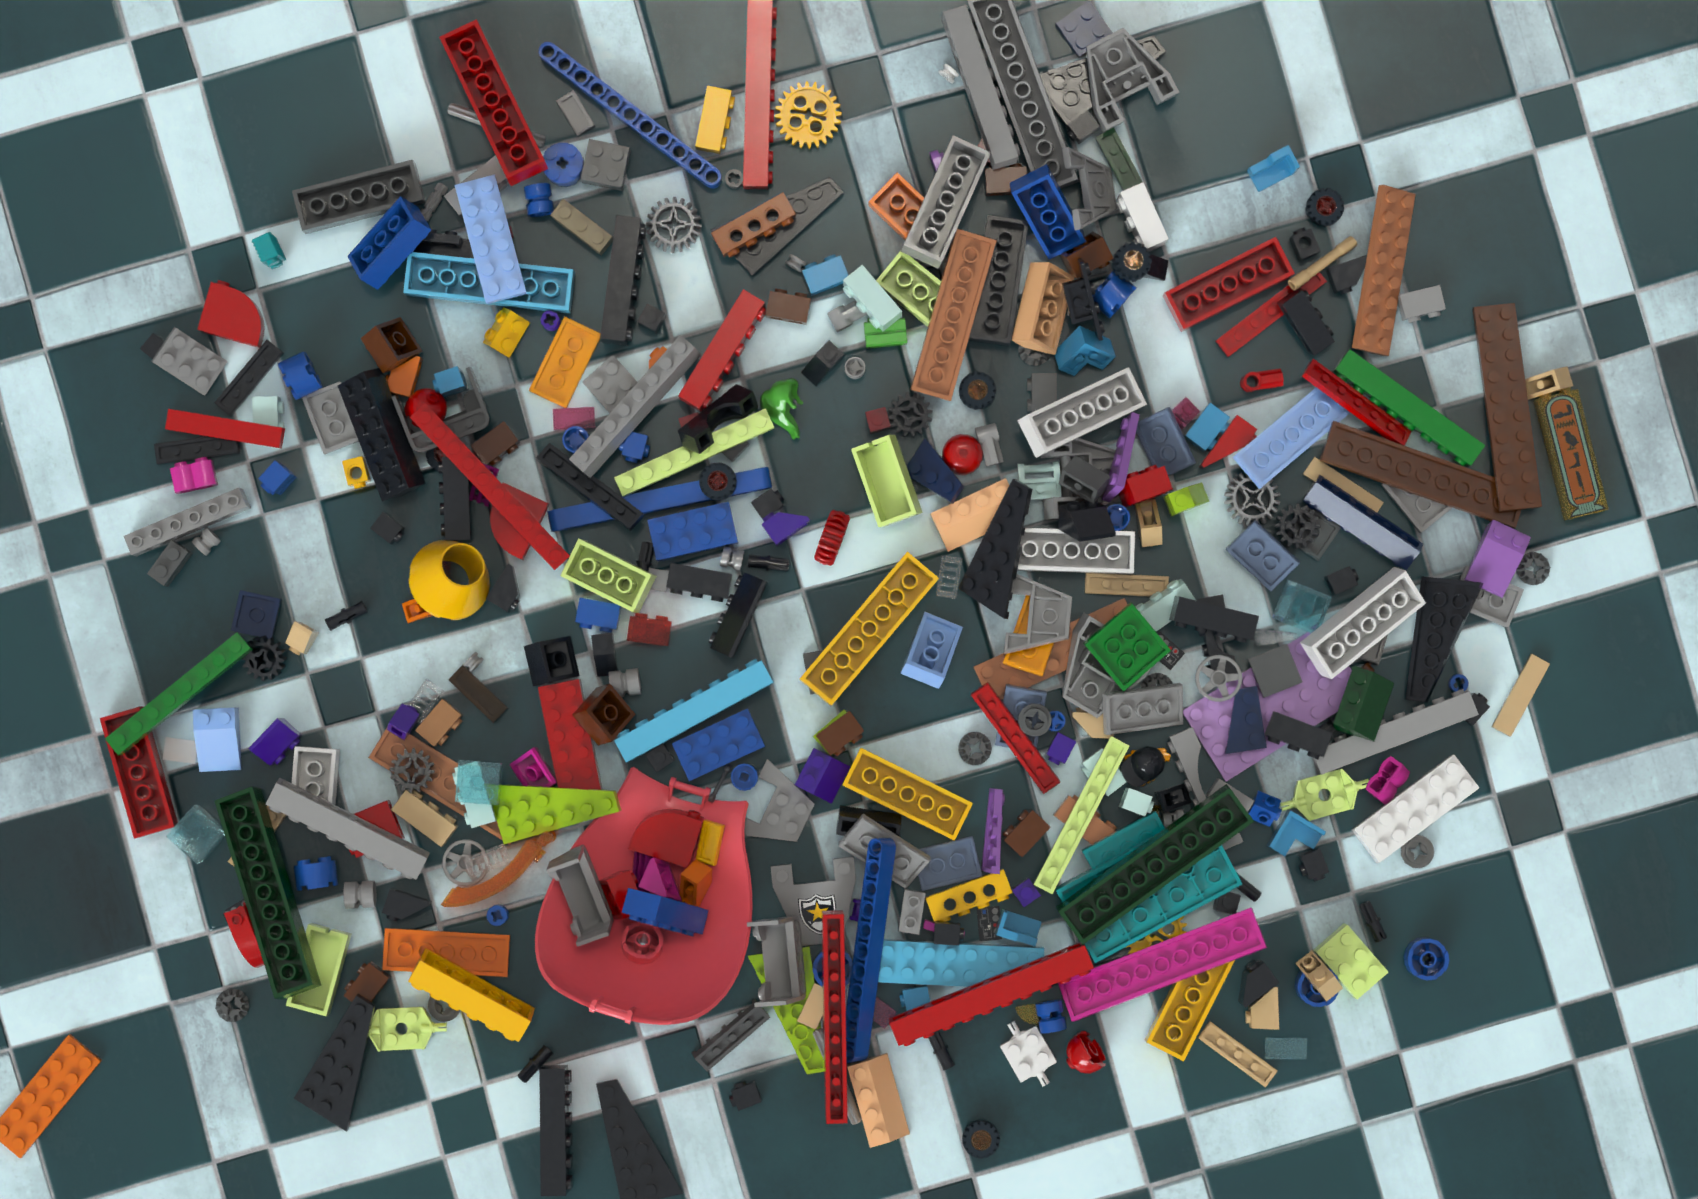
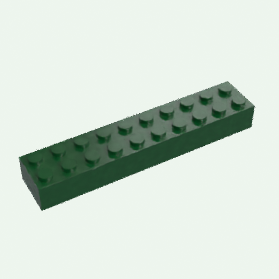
M1226 784L1056 906V908L1083 945L1249 826L1254 820Z
M251 786L215 800V805L274 999L284 1000L319 987L321 982L268 809L265 805L261 788Z

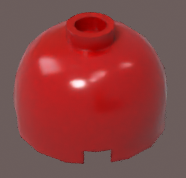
M431 388L419 389L408 398L404 406L406 417H411L426 403L444 421L447 414V403L444 397L439 392H436V390Z
M958 434L952 436L945 443L942 450V459L954 474L968 475L979 468L983 460V451L976 438L968 434Z
M1081 1031L1070 1039L1066 1050L1068 1057L1066 1060L1072 1069H1076L1084 1074H1090L1106 1066V1063H1103L1106 1059L1098 1042L1095 1039L1091 1042L1088 1038L1090 1034L1086 1031Z

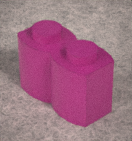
M207 457L197 458L195 463L187 464L186 461L174 464L175 467L170 468L176 494L218 485L214 463L212 460H207Z
M1390 756L1381 764L1379 773L1369 780L1366 790L1385 805L1394 798L1397 788L1407 781L1410 771L1402 763Z

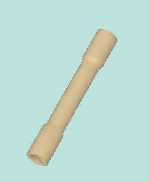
M1352 236L1346 238L1314 264L1288 280L1290 288L1296 291L1321 270L1357 246V241Z

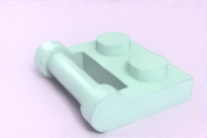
M1054 461L1052 464H1017L1018 480L1033 489L1031 500L1061 497L1059 461ZM1053 472V478L1025 479L1026 473Z

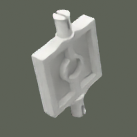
M1015 1021L1007 1024L1013 1036L1009 1041L1000 1045V1048L1019 1081L1023 1082L1030 1077L1037 1076L1042 1087L1049 1084L1050 1081L1044 1071L1057 1063V1060L1037 1025L1028 1030L1020 1031Z

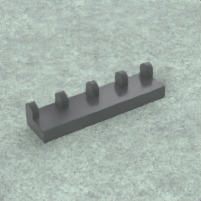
M755 998L752 1000L753 1004L743 1012L739 1011L737 1013L738 1016L727 1026L724 1024L718 1034L712 1039L708 1038L704 1046L698 1051L694 1050L691 1052L695 1060L707 1072L770 1018L769 1014L762 1007H754V1003L758 1002Z

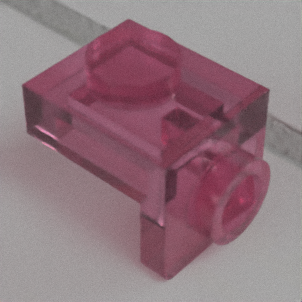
M1187 397L1172 410L1181 430L1200 412Z

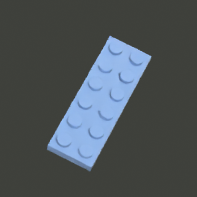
M495 174L456 184L455 189L486 304L527 294Z
M1316 387L1232 458L1260 489L1330 430L1333 421L1340 422L1350 412Z

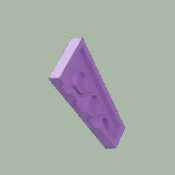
M1131 412L1121 422V434L1116 444L1117 448L1109 473L1110 479L1102 497L1104 501L1110 502L1125 487L1140 414Z
M989 788L981 871L1000 874L1002 806L1004 805L1005 795L1002 789Z

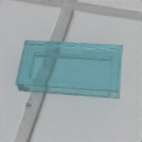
M1265 1037L1264 1058L1307 1059V1038Z

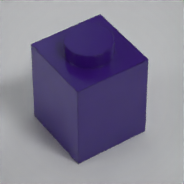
M402 703L389 721L387 730L405 741L418 722L420 714L417 713L418 711L414 707L406 706Z
M1056 732L1046 752V755L1049 756L1048 760L1057 765L1060 762L1065 764L1076 741Z
M1028 877L1011 888L1023 907L1041 896Z

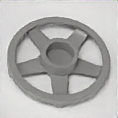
M1224 655L1210 656L1203 660L1197 668L1195 675L1196 686L1199 692L1211 701L1222 702L1229 700L1238 693L1241 687V669L1230 657ZM1220 659L1216 670L1204 666L1210 660ZM1226 660L1235 666L1238 674L1225 673ZM1200 671L1210 678V681L1203 688H1201L1199 682ZM1238 680L1236 689L1229 695L1226 682ZM1214 687H1218L1223 698H1214L1206 693Z
M463 839L452 843L446 849L442 859V866L445 875L451 882L460 886H471L480 882L485 877L489 868V857L484 847L478 842ZM465 843L462 855L449 852L454 846ZM471 844L477 846L484 856L472 857ZM446 858L457 863V867L451 874L448 873L446 868ZM485 862L484 871L477 878L473 867ZM465 871L472 882H459L455 878Z

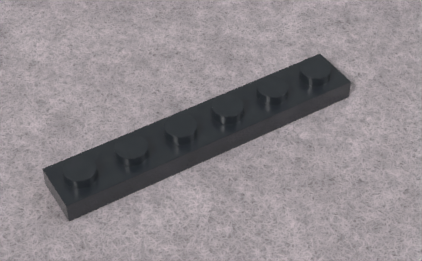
M551 443L536 457L540 464L630 532L644 517L640 510L596 477L592 476L589 478L569 460L568 456Z

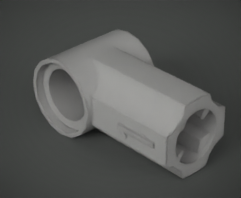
M856 300L827 313L836 332L846 329L854 321L868 315L866 312L862 313L858 309Z
M992 423L976 427V437L982 447L986 467L1003 463L996 424Z

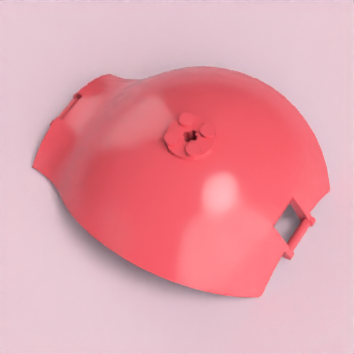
M635 767L630 768L623 785L617 793L621 811L595 818L579 836L571 849L580 845L586 847L598 879L601 880L619 871L629 870L632 873L634 851L628 849L631 838L638 825L654 812L664 809H679L687 812L694 810L701 813L700 816L704 817V820L707 819L725 825L717 865L707 864L713 870L712 883L699 906L709 910L703 935L694 933V936H689L630 920L629 917L625 919H614L613 917L609 936L577 947L576 941L578 937L573 935L570 924L573 923L572 913L559 881L553 878L539 912L535 933L537 964L548 984L562 995L588 1007L589 1012H598L625 1020V1023L628 1024L631 1021L656 1025L685 1023L705 1015L717 1006L731 989L740 972L751 927H747V922L752 921V884L744 833L749 803L747 801L715 800L712 803L708 801L711 788L706 787L704 789L680 782L675 777H671L668 787L640 772ZM674 788L703 797L702 803L696 804L672 796ZM702 826L689 865L696 859ZM669 862L680 894V875L686 868Z

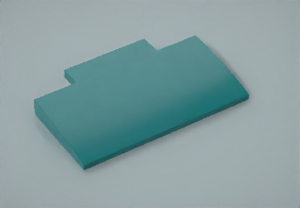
M1156 811L1082 849L1091 869L1055 888L1061 901L1063 902L1165 829ZM1219 846L1086 942L1085 945L1094 962H1099L1241 886L1242 882L1223 846Z

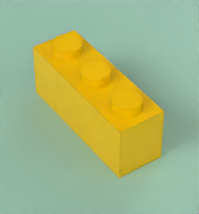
M707 86L695 144L696 150L720 154L721 149H725L727 137H724L725 129H729L731 117H728L729 109H733L735 103L732 90Z

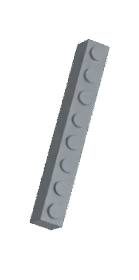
M967 5L944 11L941 20L986 151L991 152L989 161L992 169L995 170L1016 164L1018 156H1020V150L1017 143L1014 144L1012 137L1014 134L1011 125H1007L1005 119L1007 112L1004 105L1001 106L999 99L1001 96L998 87H994L992 81L994 80V74L991 67L988 68L986 61L988 59L985 49H981L979 43L981 42L979 31L975 30L973 26L975 22L971 11H968Z
M680 335L569 460L591 478L701 356V353Z
M1463 689L1451 693L1453 696L1445 700L1443 696L1432 700L1433 705L1425 707L1424 704L1412 708V713L1405 715L1403 711L1393 715L1394 719L1388 722L1382 719L1375 742L1354 735L1347 737L1346 734L1335 737V742L1329 744L1325 757H1319V760L1315 759L1320 774H1325L1479 715L1470 691L1464 692Z
M279 778L265 804L273 812L283 813L293 822H302L311 831H320L326 834L329 840L335 842L338 840L344 843V846L349 850H358L364 853L363 855L367 859H376L382 862V865L387 869H396L401 872L402 876L408 879L414 878L417 880L430 852L282 778Z

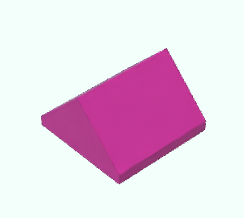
M537 747L530 749L509 764L523 786L552 787L557 784L554 773Z
M657 858L650 859L638 887L659 896L682 901L669 862Z

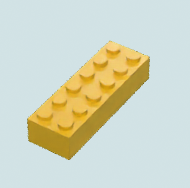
M861 747L842 784L954 841L973 804Z
M427 948L422 953L408 980L415 989H423L430 993V996L435 1000H443L448 1003L450 1008L456 1011H463L470 1019L485 1023L488 1029L503 1033L504 1037L511 1041H520L534 1014L535 1008Z
M1234 961L1172 984L1145 1041L1184 1061Z

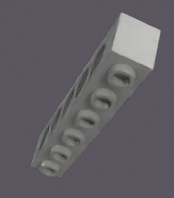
M236 488L123 537L131 555L139 556L163 546L171 540L175 541L251 509L244 490Z

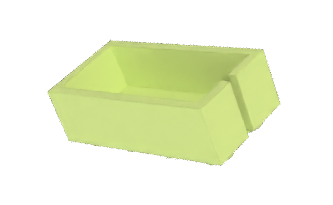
M887 435L871 443L851 449L878 527H885L923 513L896 435Z
M314 923L308 924L306 936L321 986L289 997L286 1006L323 1016L330 1015L352 933L332 929L329 932V927Z

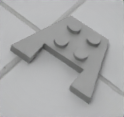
M1070 147L1062 149L1065 169L1079 170V181L1085 208L1072 210L1074 229L1076 231L1116 210L1117 206L1111 168Z
M1016 574L1011 592L1016 595L1030 596L1027 634L1006 633L1004 654L1069 639L1072 597Z
M767 759L759 778L777 786L760 824L745 818V836L797 842L814 807V803Z

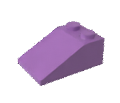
M1492 520L1484 530L1464 580L1484 583L1482 589L1502 598L1524 556L1531 537L1496 520Z

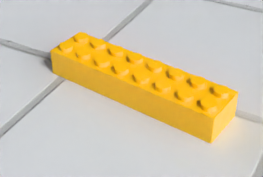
M907 551L799 680L828 705L832 706L939 578Z

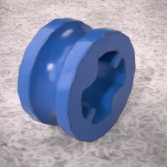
M1456 674L1450 677L1448 685L1451 691H1458L1459 687L1455 688L1453 685L1456 683V678L1463 680L1461 689L1467 690L1469 682L1464 675Z

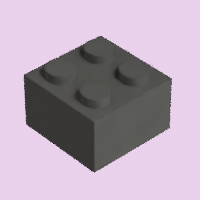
M589 139L580 178L582 183L623 191L631 155L630 147Z

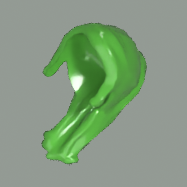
M788 378L775 382L770 389L764 391L760 398L762 410L766 408L771 421L788 431L791 438L795 440L800 438V432L794 417L789 411L791 408H797L792 402L793 399H796L800 405L803 404V401L800 400L797 394V380Z

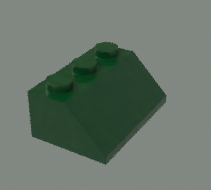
M1353 666L1333 723L1334 729L1375 742L1394 683L1375 672Z

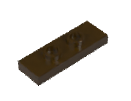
M462 665L449 678V681L493 723L508 709L465 666Z

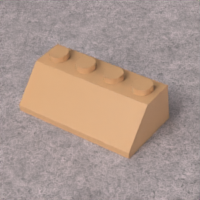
M1030 262L1011 341L1024 348L1056 355L1067 310L1062 283L1073 281L1074 276L1050 262Z
M1006 478L930 514L947 552L985 535L1009 487Z
M885 1053L864 1061L847 1064L870 1148L909 1135L910 1132L888 1054Z

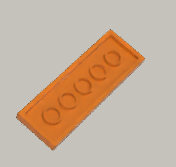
M385 928L382 970L412 972L425 948L474 975L508 977L510 935Z
M69 1034L0 1117V1142L16 1156L22 1158L102 1060Z

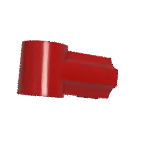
M1281 368L1249 372L1241 378L1240 386L1246 392L1282 387L1284 381ZM1248 377L1255 379V387H1250L1247 384Z

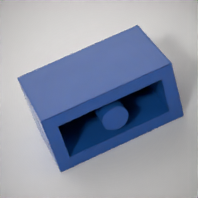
M275 460L258 479L262 482L260 486L269 494L274 495L276 493L281 495L297 476L285 465Z
M579 598L575 622L580 623L579 627L592 629V626H598L600 631L612 633L613 629L618 630L622 607L613 603Z

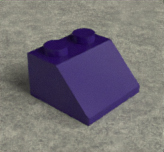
M771 512L763 518L764 523L761 525L775 545L779 546L808 525L810 519L807 516L781 512L774 514Z
M277 718L248 749L268 765H279L286 758L284 754L288 749L293 750L301 742L299 738L302 735L285 718Z
M813 748L795 786L832 804L850 766Z

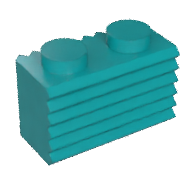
M271 232L252 239L253 246L259 255L258 257L264 265L271 267V269L283 265L282 262L286 260L277 238Z

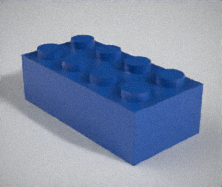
M1047 164L1010 182L1011 193L1048 260L1086 242L1083 229L1075 231L1072 209Z
M400 196L347 257L360 280L378 290L415 250L419 243L428 236L431 228L419 207Z
M729 501L647 520L658 562L738 544Z
M748 708L672 743L689 781L765 747Z
M628 888L622 913L630 915V920L689 936H694V933L703 935L709 912L707 909Z

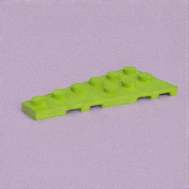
M486 784L504 844L621 811L616 790Z
M809 946L802 947L806 982L805 999L788 1005L773 1006L806 1074L824 1072V1060L813 1036L815 1029L797 1021L815 983ZM763 953L748 955L761 983H764ZM819 1022L817 1029L821 1028V1022Z

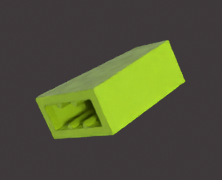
M1202 482L1182 488L1163 497L1171 517L1210 502Z

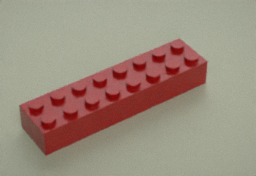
M477 19L440 36L439 38L510 186L547 170L546 162Z

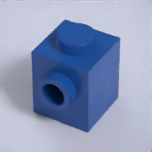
M632 432L623 441L619 450L622 451L621 455L626 457L625 461L637 464L638 460L643 461L644 457H648L650 445H647L649 440L647 435Z

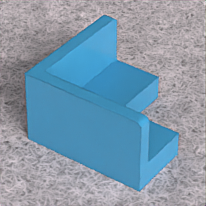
M1287 145L1270 154L1268 158L1249 167L1247 172L1257 191L1260 192L1295 174L1300 165L1291 148Z
M1079 326L1057 348L1055 359L1058 369L1073 376L1087 363L1103 370L1116 357L1111 340L1102 336L1103 340L1099 341L1095 332Z
M1287 810L1266 846L1286 856L1295 839L1314 849L1326 831L1293 811Z
M1002 909L995 934L1016 942L1019 941L1036 946L1041 921Z

